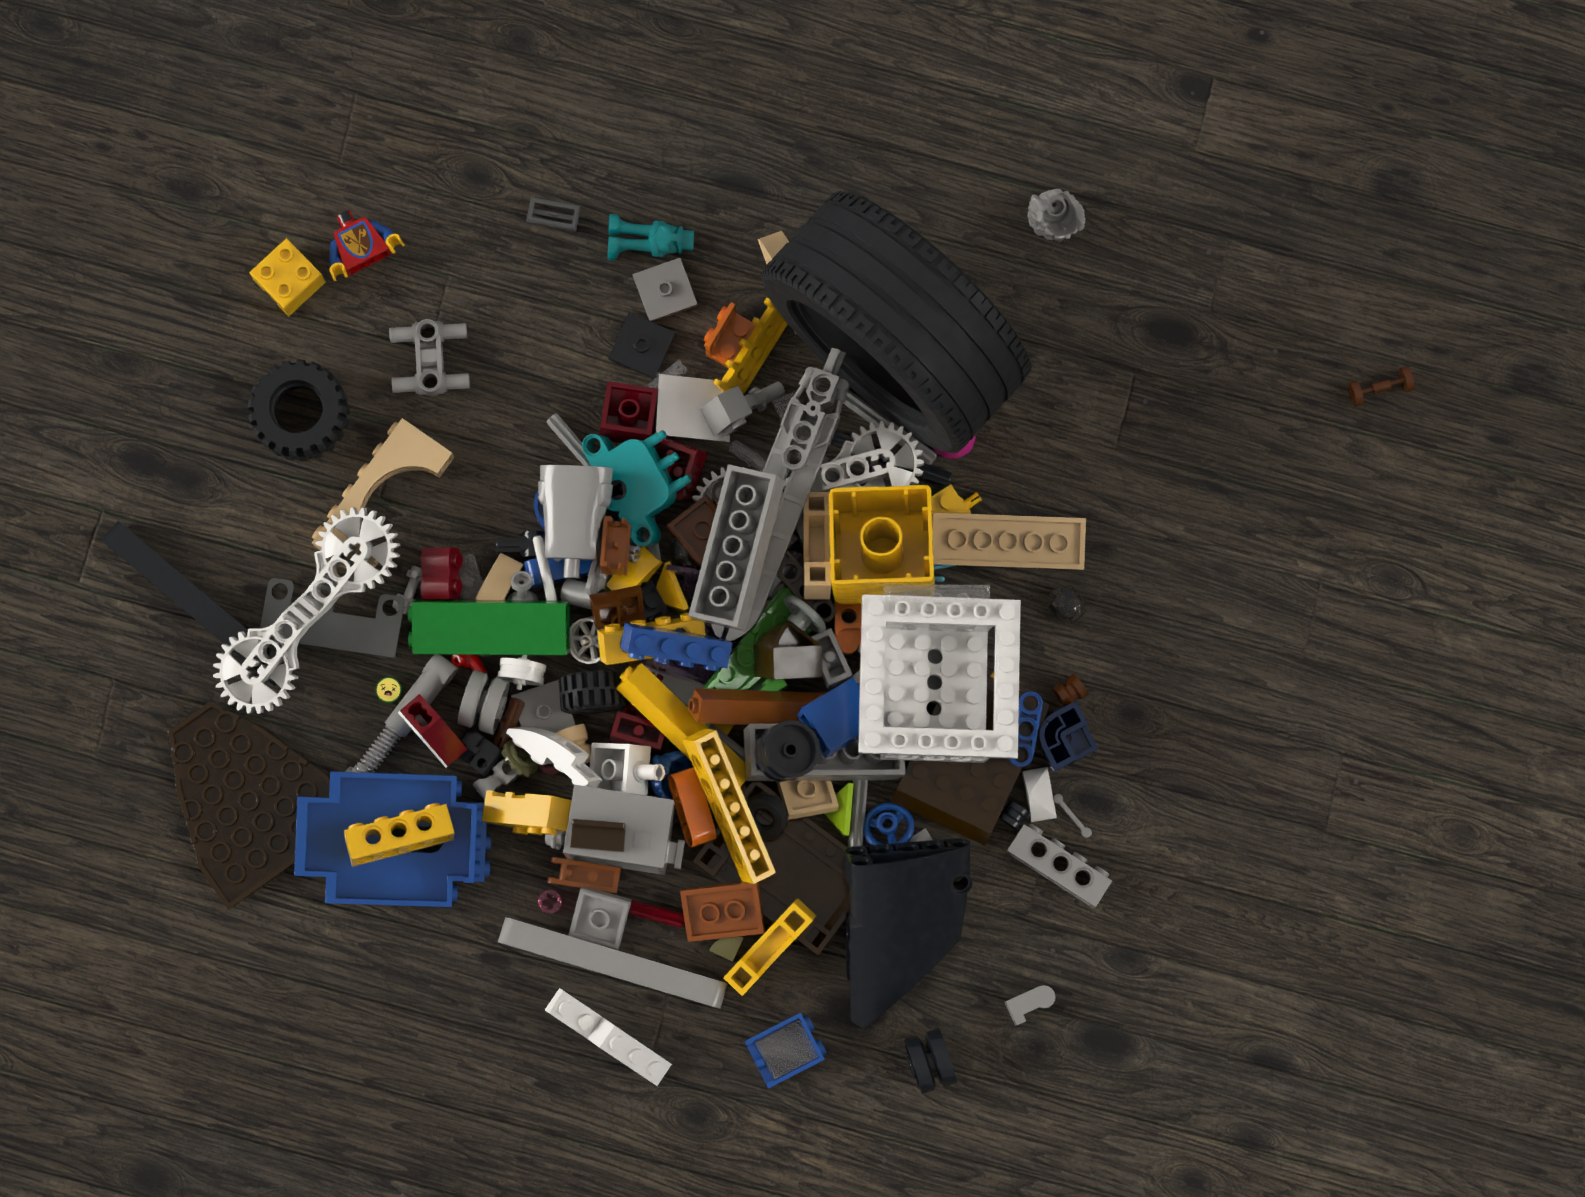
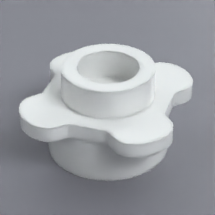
M558 831L557 836L545 834L546 845L560 850L561 846L565 843L566 832Z

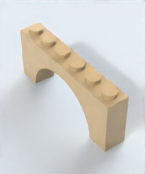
M403 418L399 423L394 422L387 432L389 435L384 444L380 442L372 453L374 458L369 464L365 463L357 474L359 476L358 480L354 485H348L343 492L342 497L344 499L339 506L334 505L327 515L329 520L327 522L333 524L332 515H337L341 518L340 510H346L350 515V508L356 507L359 514L360 509L365 508L376 488L396 474L406 471H424L440 478L454 459L453 453ZM320 525L312 536L314 539L312 544L318 550H322V547L316 545L315 542L323 541V537L318 532L327 531L325 526ZM337 528L332 532L343 543L349 538ZM354 545L356 552L353 555L362 553L359 550L361 545ZM372 556L367 561L374 568L379 563ZM341 562L340 565L346 568V565Z

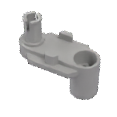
M630 545L628 561L636 563L640 557L630 553L641 554V549L639 546ZM600 558L599 560H593L587 582L573 578L565 580L561 588V600L570 601V605L591 610L589 595L609 591L606 584L613 575L601 574Z

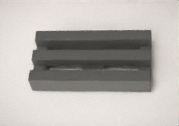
M531 197L526 223L577 232L581 206ZM538 205L572 211L574 216L534 209V207ZM533 215L571 221L572 224L534 218Z

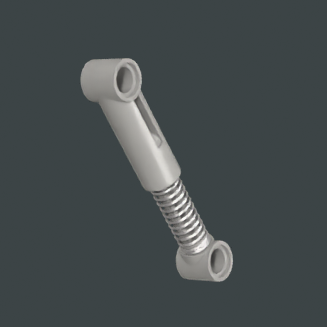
M434 654L424 667L420 677L384 722L387 724L385 725L386 729H383L380 737L377 736L378 740H374L375 744H371L372 748L369 747L370 751H366V755H363L364 758H361V762H357L354 768L350 766L345 772L375 773L374 769H378V765L381 766L380 762H383L386 754L389 755V750L392 751L391 747H395L394 743L397 744V739L400 740L402 736L405 738L411 731L410 726L398 712L419 694L430 705L442 688L446 687L455 676L458 667L441 654Z

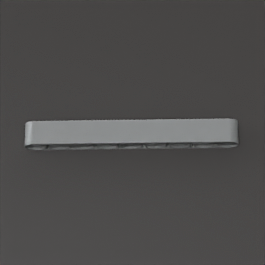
M505 917L498 943L718 1009H721L728 985L725 982Z

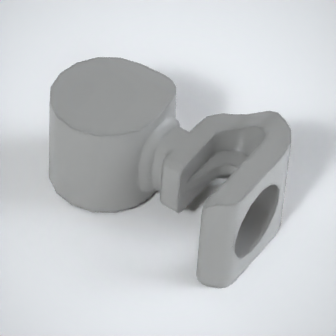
M505 759L493 767V775L474 782L473 788L484 800L486 790L495 791L502 784L508 786L520 776L516 770L511 769V766L504 762Z

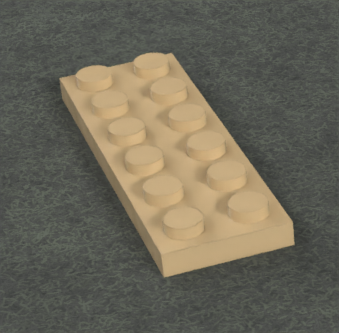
M932 513L934 564L1084 570L1086 518Z

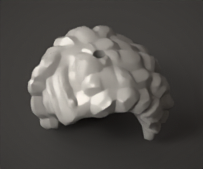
M1053 189L1043 192L1039 196L1035 194L1031 196L1027 216L1029 226L1034 229L1036 235L1044 236L1047 240L1061 242L1064 238L1070 239L1072 234L1084 229L1086 220L1084 209L1069 191L1062 192L1061 189Z

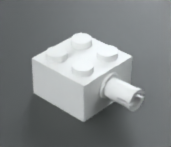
M592 743L590 769L602 779L597 788L647 796L648 780L661 781L664 778L665 769L661 764H650L651 746Z

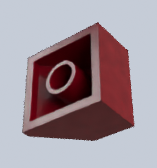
M607 381L599 435L607 436L611 442L623 443L630 439L645 440L650 437L658 389Z

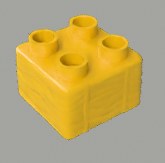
M929 486L844 487L830 490L828 494L830 580L833 597L837 603L862 604V595L934 596L932 491Z

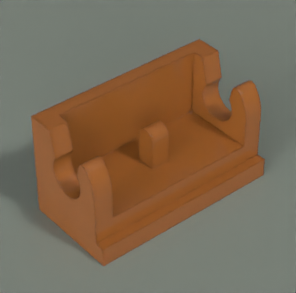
M604 516L600 556L601 574L627 576L631 524H628L626 518H622L621 521H613L611 516Z

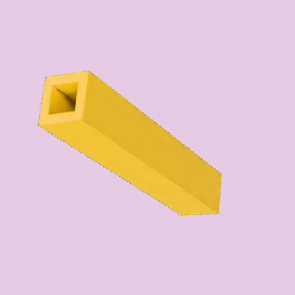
M642 663L634 669L629 666L620 675L619 678L622 681L616 689L691 760L683 739L704 728H710L705 723H697L689 712V708ZM721 740L741 787L746 781L745 762Z

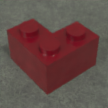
M666 437L653 447L660 459L674 452L678 454L679 459L667 467L666 470L673 482L685 475L691 477V482L677 491L676 499L692 501L708 452Z

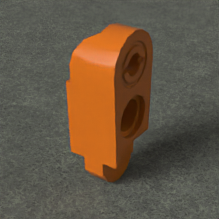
M834 600L836 611L834 616V635L844 655H852L857 651L861 643L862 604H840ZM845 612H852L856 616V620L852 623H845L841 616Z

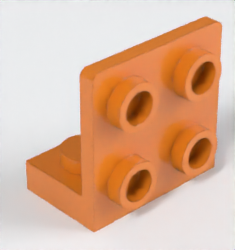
M733 302L728 307L723 306L717 316L716 328L713 329L711 327L704 338L706 356L727 367L725 365L726 361L730 360L733 362L742 349V346L738 343L742 338L747 341L756 326L748 319L736 313V304Z

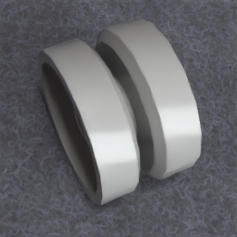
M474 670L464 692L457 723L471 728L475 725L480 715L478 725L480 731L493 735L506 706L510 681L496 677L488 689V674Z

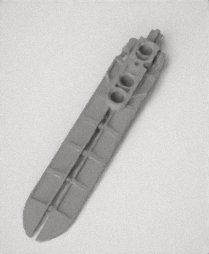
M831 349L823 370L812 367L806 368L799 382L800 387L794 397L791 398L780 424L781 427L762 472L777 475L783 480L786 479L789 471L792 473L784 492H782L747 630L744 632L729 628L725 640L733 641L747 633L757 622L828 445H830L838 426L842 404L846 402L847 393L850 388L846 380L837 376L846 355L845 352L839 349ZM829 381L831 383L828 391L819 392L818 387L821 382ZM804 388L807 389L806 393L810 400L806 406L798 401ZM835 400H837L835 413L825 414L824 409L833 406ZM803 429H810V438L804 441L800 440L799 433ZM793 453H801V461L795 465L790 464V456ZM711 624L715 635L721 639L725 627Z

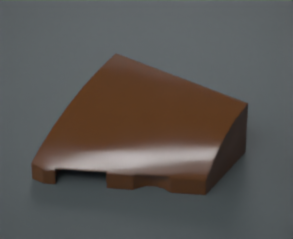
M640 585L589 595L596 628L605 629V625L620 624V627H622L625 623L635 620H645L647 623Z

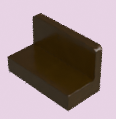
M572 819L570 848L624 852L625 823Z

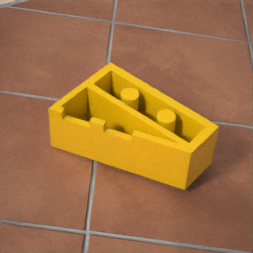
M486 790L482 821L513 828L512 833L528 835L529 833L557 836L558 831H567L572 800L550 795L525 793L524 796L515 795L513 792L503 794Z

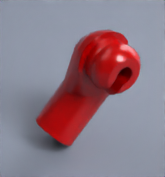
M453 654L451 657V662L455 666L471 668L472 671L477 670L488 674L477 654Z

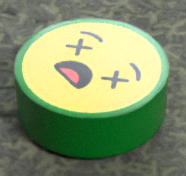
M385 677L377 683L376 695L384 703H395L402 695V686L395 678Z

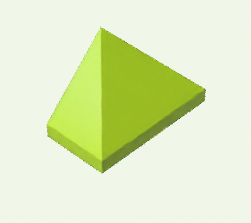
M848 783L836 794L839 805L838 810L824 813L843 837H849L854 783Z

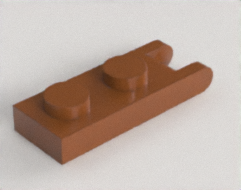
M551 857V862L561 864L559 879L549 877L547 883L576 888L586 886L617 894L621 867Z

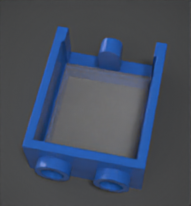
M799 1013L745 1041L768 1089L825 1060L823 1054L827 1052L820 1039L814 1040L810 1031L815 1028L808 1015L803 1017Z

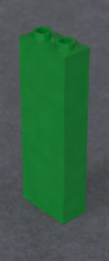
M415 600L412 602V606L408 607V620L412 622V632H409L408 645L412 647V654L567 655L570 653V601Z

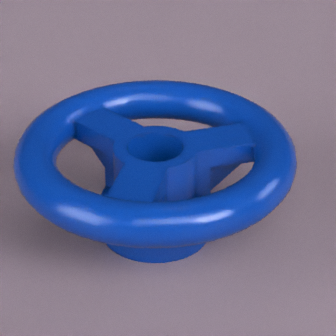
M893 802L881 803L867 813L863 834L870 845L882 844L873 837L871 827L879 829L880 832L887 835L889 844L909 842L914 833V820L906 808ZM885 810H894V811H897V813H896L895 815H894L893 813H890V812H884V813H882L881 815H879V817L877 818V820H876V819H873L878 813H880V812H882V811H885ZM905 818L907 824L906 833L897 842L894 833L898 828V824ZM886 823L893 824L891 828H884Z

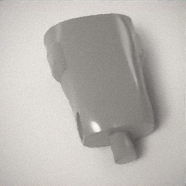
M540 465L538 500L543 505L545 558L564 560V578H579L580 560H599L603 520L606 509L611 503L613 468Z

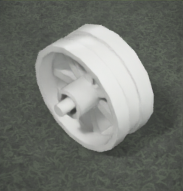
M593 616L579 619L570 627V652L575 659L585 664L600 662L596 647L599 648L598 628L595 627ZM585 622H593L591 631ZM580 628L582 629L585 635L578 636ZM589 647H590L591 657H589V656H587V655L585 654L586 650H587Z
M522 655V658L518 659L501 658L498 677L516 684L517 690H522V686L526 685L542 686L544 684L543 676L546 672V665L527 659V655Z

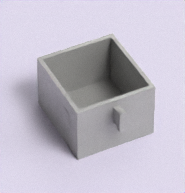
M574 784L563 853L570 860L665 875L667 863L674 864L676 869H681L685 840L679 839L678 843L671 842L676 811L675 802L671 799ZM572 819L625 823L624 852L570 848Z

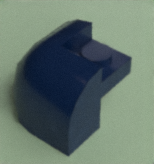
M1076 701L1053 712L1043 721L1039 729L1038 741L1053 772L1099 749L1087 728L1088 722Z

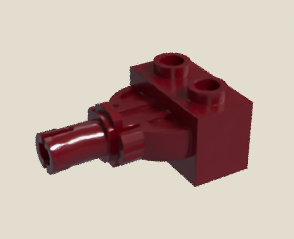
M657 673L656 677L662 682L664 677ZM630 703L622 712L617 711L609 743L651 746L650 755L654 756L656 754L660 755L665 735Z

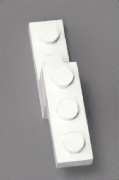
M560 988L545 1009L552 1016L656 1086H658L672 1065Z

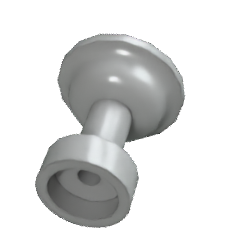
M525 571L514 573L511 577V586L516 591L510 594L508 600H538L536 594L529 591L532 586L531 575Z

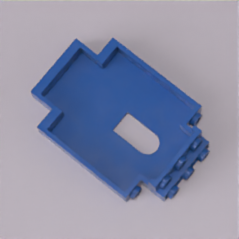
M331 771L329 797H297L294 876L326 877L325 903L452 907V901H457L458 886L453 885V881H463V883L484 882V876H490V860H485V851L491 850V834H486V825L492 823L482 821L484 802L456 801V797H461L462 781H457V775ZM433 803L447 804L455 833L454 841L443 843L442 847L436 852H408L352 867L344 838V830H347L350 825L374 823L375 819L383 816H388L389 818L397 817L406 810H414L415 812L424 810L427 805ZM421 822L417 825L421 827H431V825L428 822ZM370 835L366 841L370 844H376L380 841V838L376 835Z

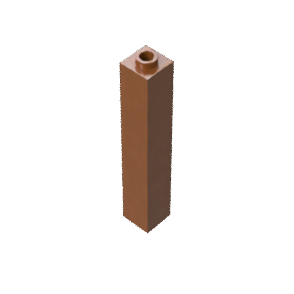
M694 688L693 698H690L688 708L697 723L749 725L779 724L790 720L800 722L797 717L800 709L826 693Z

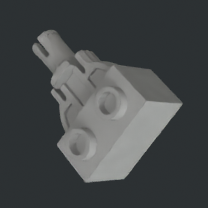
M778 381L762 389L754 387L749 391V394L744 396L739 386H736L717 395L700 410L714 436L721 433L727 436L737 431L738 427L747 423L746 418L753 413L752 410L757 408L759 412L766 409L767 403L783 396L785 390Z

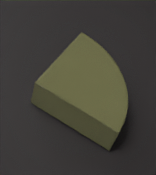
M740 936L720 938L711 946L709 951L733 962L744 938Z

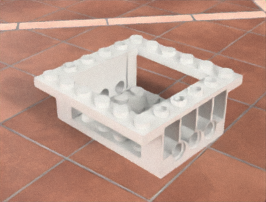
M862 595L858 754H880V760L985 763L989 758L1017 759L1021 600ZM995 627L993 730H986L988 631ZM929 651H939L942 655V661L938 664L931 663L928 660ZM930 676L940 678L942 684L938 690H932L928 687L927 679ZM929 702H937L940 705L941 712L939 715L932 716L927 712L926 707Z

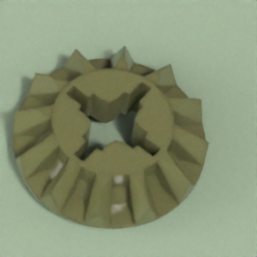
M509 740L503 745L501 754L505 757L504 762L508 763L511 769L516 770L519 775L524 774L529 777L538 770L539 764L531 759V755L525 749L515 745L513 740Z

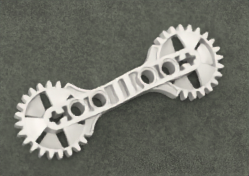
M883 421L880 422L879 428H875L871 422L868 431L864 427H860V436L852 433L851 437L854 442L846 440L841 452L835 459L820 465L810 492H830L833 488L862 487L860 484L864 483L866 484L863 487H885L883 478L888 476L892 486L918 485L919 481L914 476H922L923 471L917 468L924 465L923 460L917 459V457L923 454V451L915 450L919 443L918 440L909 441L912 436L911 432L905 436L902 434L903 426L896 431L894 430L893 422H891L888 428H885ZM872 434H877L881 449L875 450ZM903 440L906 444L894 456L890 450ZM879 458H882L884 462L888 461L886 468L882 469L881 465H876ZM867 461H870V466H872L871 473H869V464ZM855 464L861 465L864 468V473L860 476L853 475L850 468ZM721 468V475L719 476L712 471L711 481L703 478L705 487L697 486L696 490L700 493V496L694 495L692 500L697 502L706 494L712 500V487L715 483L725 478V469ZM829 471H835L839 474L840 478L838 481L831 483L826 480L825 475ZM786 478V479H785V484H784V488H783V489H785L789 478ZM722 487L718 488L715 492V495L718 499L720 497Z
M356 507L350 508V515L346 510H340L341 518L337 515H332L333 524L324 522L327 531L318 532L323 537V541H317L315 544L321 546L322 550L314 553L317 572L315 580L308 589L280 615L274 624L266 628L248 629L247 635L244 631L238 632L239 640L233 636L229 638L231 646L228 644L221 645L225 653L216 654L221 659V663L213 664V666L220 669V672L214 674L213 677L221 679L216 688L224 687L225 690L220 696H230L228 705L238 702V711L246 706L247 713H253L254 708H256L258 714L263 713L264 706L267 711L273 710V703L276 706H282L280 697L289 699L290 695L286 690H294L296 688L290 681L298 679V676L292 674V671L299 668L297 647L299 640L307 630L342 595L351 592H365L366 584L370 589H374V581L379 584L384 583L382 575L392 576L388 568L397 567L392 558L400 557V554L393 552L394 548L399 547L400 544L393 543L392 541L398 534L389 533L393 525H383L385 516H380L376 519L377 511L372 510L367 515L366 508H361L358 514ZM335 528L349 537L344 543L332 533ZM383 536L386 537V542L374 547L370 542ZM354 545H361L359 548L362 552L361 554L353 555L356 552ZM371 556L383 566L380 571L367 562ZM341 562L347 568V572L343 577L337 573V566ZM324 583L329 584L331 588V593L327 597L321 593V587ZM286 624H289L293 630L290 638L285 637L283 634V627ZM270 644L274 645L277 650L274 658L269 657L267 654V648ZM233 650L247 658L242 665L230 655ZM260 666L257 670L258 674L260 675L253 676L255 671L254 669H252V667ZM237 675L241 676V681L228 684L227 679ZM271 678L281 688L280 692H275L265 685L264 682Z

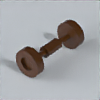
M1408 366L1399 368L1400 379L1393 381L1387 379L1371 384V387L1361 389L1357 380L1348 382V392L1354 407L1364 404L1363 394L1369 392L1379 393L1392 388L1391 386L1398 384L1402 385L1406 393L1414 391L1415 383L1410 368Z

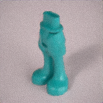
M609 214L608 261H615L621 252L628 250L651 252L654 257H663L666 254L677 252L682 253V250L693 251L694 231L683 230L682 226L678 228L666 224L664 221L657 220L653 221V225L633 224L621 220L617 214ZM635 234L648 236V239H625L611 236Z

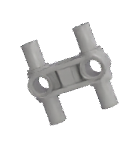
M425 319L415 322L411 327L389 328L391 343L413 342L416 351L417 374L414 377L392 378L393 393L416 392L419 395L434 397L439 394H445L449 389L470 388L469 373L446 374L443 361V342L446 339L467 338L466 323L443 324L441 321ZM433 328L435 334L431 338L422 337L423 330ZM428 378L438 380L434 388H426L424 386Z

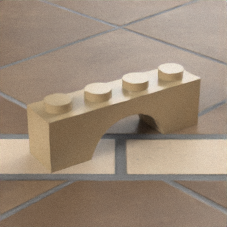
M810 492L803 508L804 599H830L829 492Z

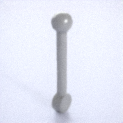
M1055 794L1053 796L1054 802L1064 809L1079 827L1084 838L1090 837L1092 834L1091 829L1085 828L1065 804L1061 794Z

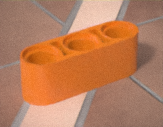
M694 767L670 774L668 776V783L688 846L694 847L715 840L716 830Z

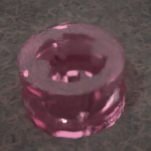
M547 890L540 894L538 904L543 912L553 914L560 910L562 899L557 892ZM547 895H553L552 898H557L558 900L557 903L553 904V909H547V905L543 906V901L547 900Z

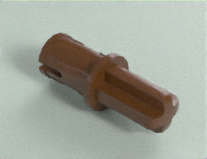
M514 697L510 699L504 717L499 720L501 724L492 742L495 746L500 745L499 748L503 749V745L512 738L506 733L507 730L519 727L517 723L525 706V702L521 699Z

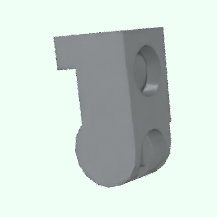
M1043 985L1005 1001L1014 1025L1017 1026L1026 1022L1023 1014L1037 1008L1044 1009L1053 1005L1055 993L1052 988Z

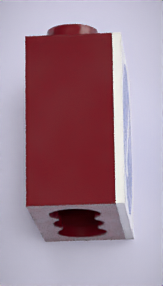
M420 694L398 712L445 768L467 750L459 738Z

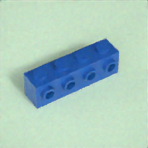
M625 623L620 648L629 653L628 657L644 660V656L654 657L653 661L668 664L670 659L679 661L678 665L694 667L695 663L702 664L703 669L718 671L719 667L728 668L732 642L725 640V638L720 639L714 636Z

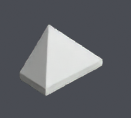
M1048 767L1022 771L1031 822L1057 818Z

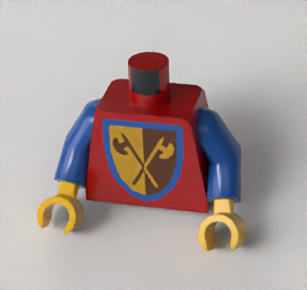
M350 210L342 212L337 216L342 228L333 233L335 239L330 243L329 263L333 281H337L336 276L339 274H344V277L347 278L392 255L391 252L393 254L396 253L394 250L396 245L401 244L404 247L405 244L398 234H394L381 223L375 220L368 221L366 217L355 221Z

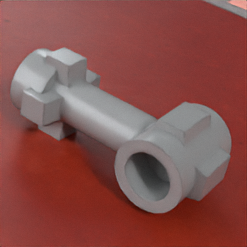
M413 565L406 574V576L410 577L404 595L399 593L396 595L401 596L405 601L403 610L405 615L408 614V607L412 606V602L415 601L413 598L423 574L421 568ZM394 600L393 608L397 609L396 611L398 612L399 606Z

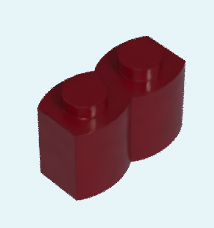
M435 547L422 549V599H459V594L462 592V581L459 578V571L463 564L459 548Z

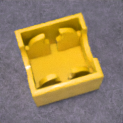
M287 238L249 272L259 287L266 291L288 316L295 312L326 283L323 275Z

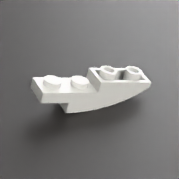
M515 727L507 730L506 733L513 738L514 744L525 749L531 755L530 757L534 762L540 765L554 763V767L568 775L572 779L573 784L597 788L602 781L585 764L589 754L570 740L548 730L535 727Z

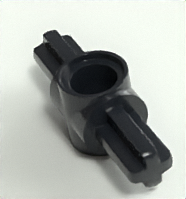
M530 530L523 531L520 537H498L495 541L496 552L520 553L523 559H535L537 557L533 538L540 535L545 545V532Z

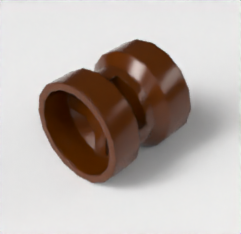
M1075 674L1067 678V681L1064 683L1065 685L1058 684L1052 688L1063 707L1073 703L1074 699H1083L1088 695L1086 688Z

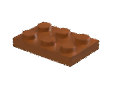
M746 882L686 888L680 891L688 942L764 934L766 932L759 882L755 884Z

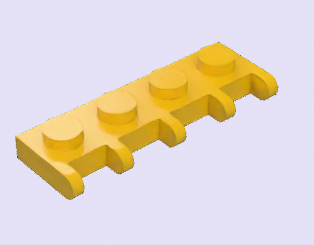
M766 298L764 304L768 307L760 319L753 318L752 323L756 326L747 341L741 338L738 342L742 349L733 362L730 360L726 361L725 365L729 369L721 381L718 379L714 380L713 384L722 392L739 386L744 395L788 325L769 298Z

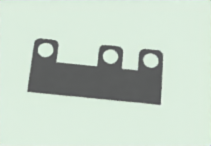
M278 578L269 580L260 628H266L274 624L280 615L291 605L294 589L292 581ZM279 583L284 584L288 589L287 596L282 600H277L272 596V588ZM322 585L321 590H326L330 594V586ZM381 595L375 618L334 613L333 604L307 630L298 644L395 658L405 601L401 596ZM387 600H395L398 603V612L393 616L385 615L382 610L383 604ZM286 624L283 627V634L285 637L290 638L293 630L289 624Z

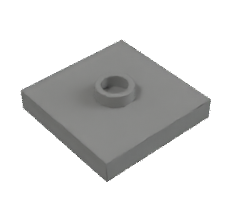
M681 258L632 274L650 322L698 306Z
M558 680L511 696L525 702L519 718L521 727H535L556 733L576 725L572 714L561 711Z
M581 886L568 936L619 950L632 899Z

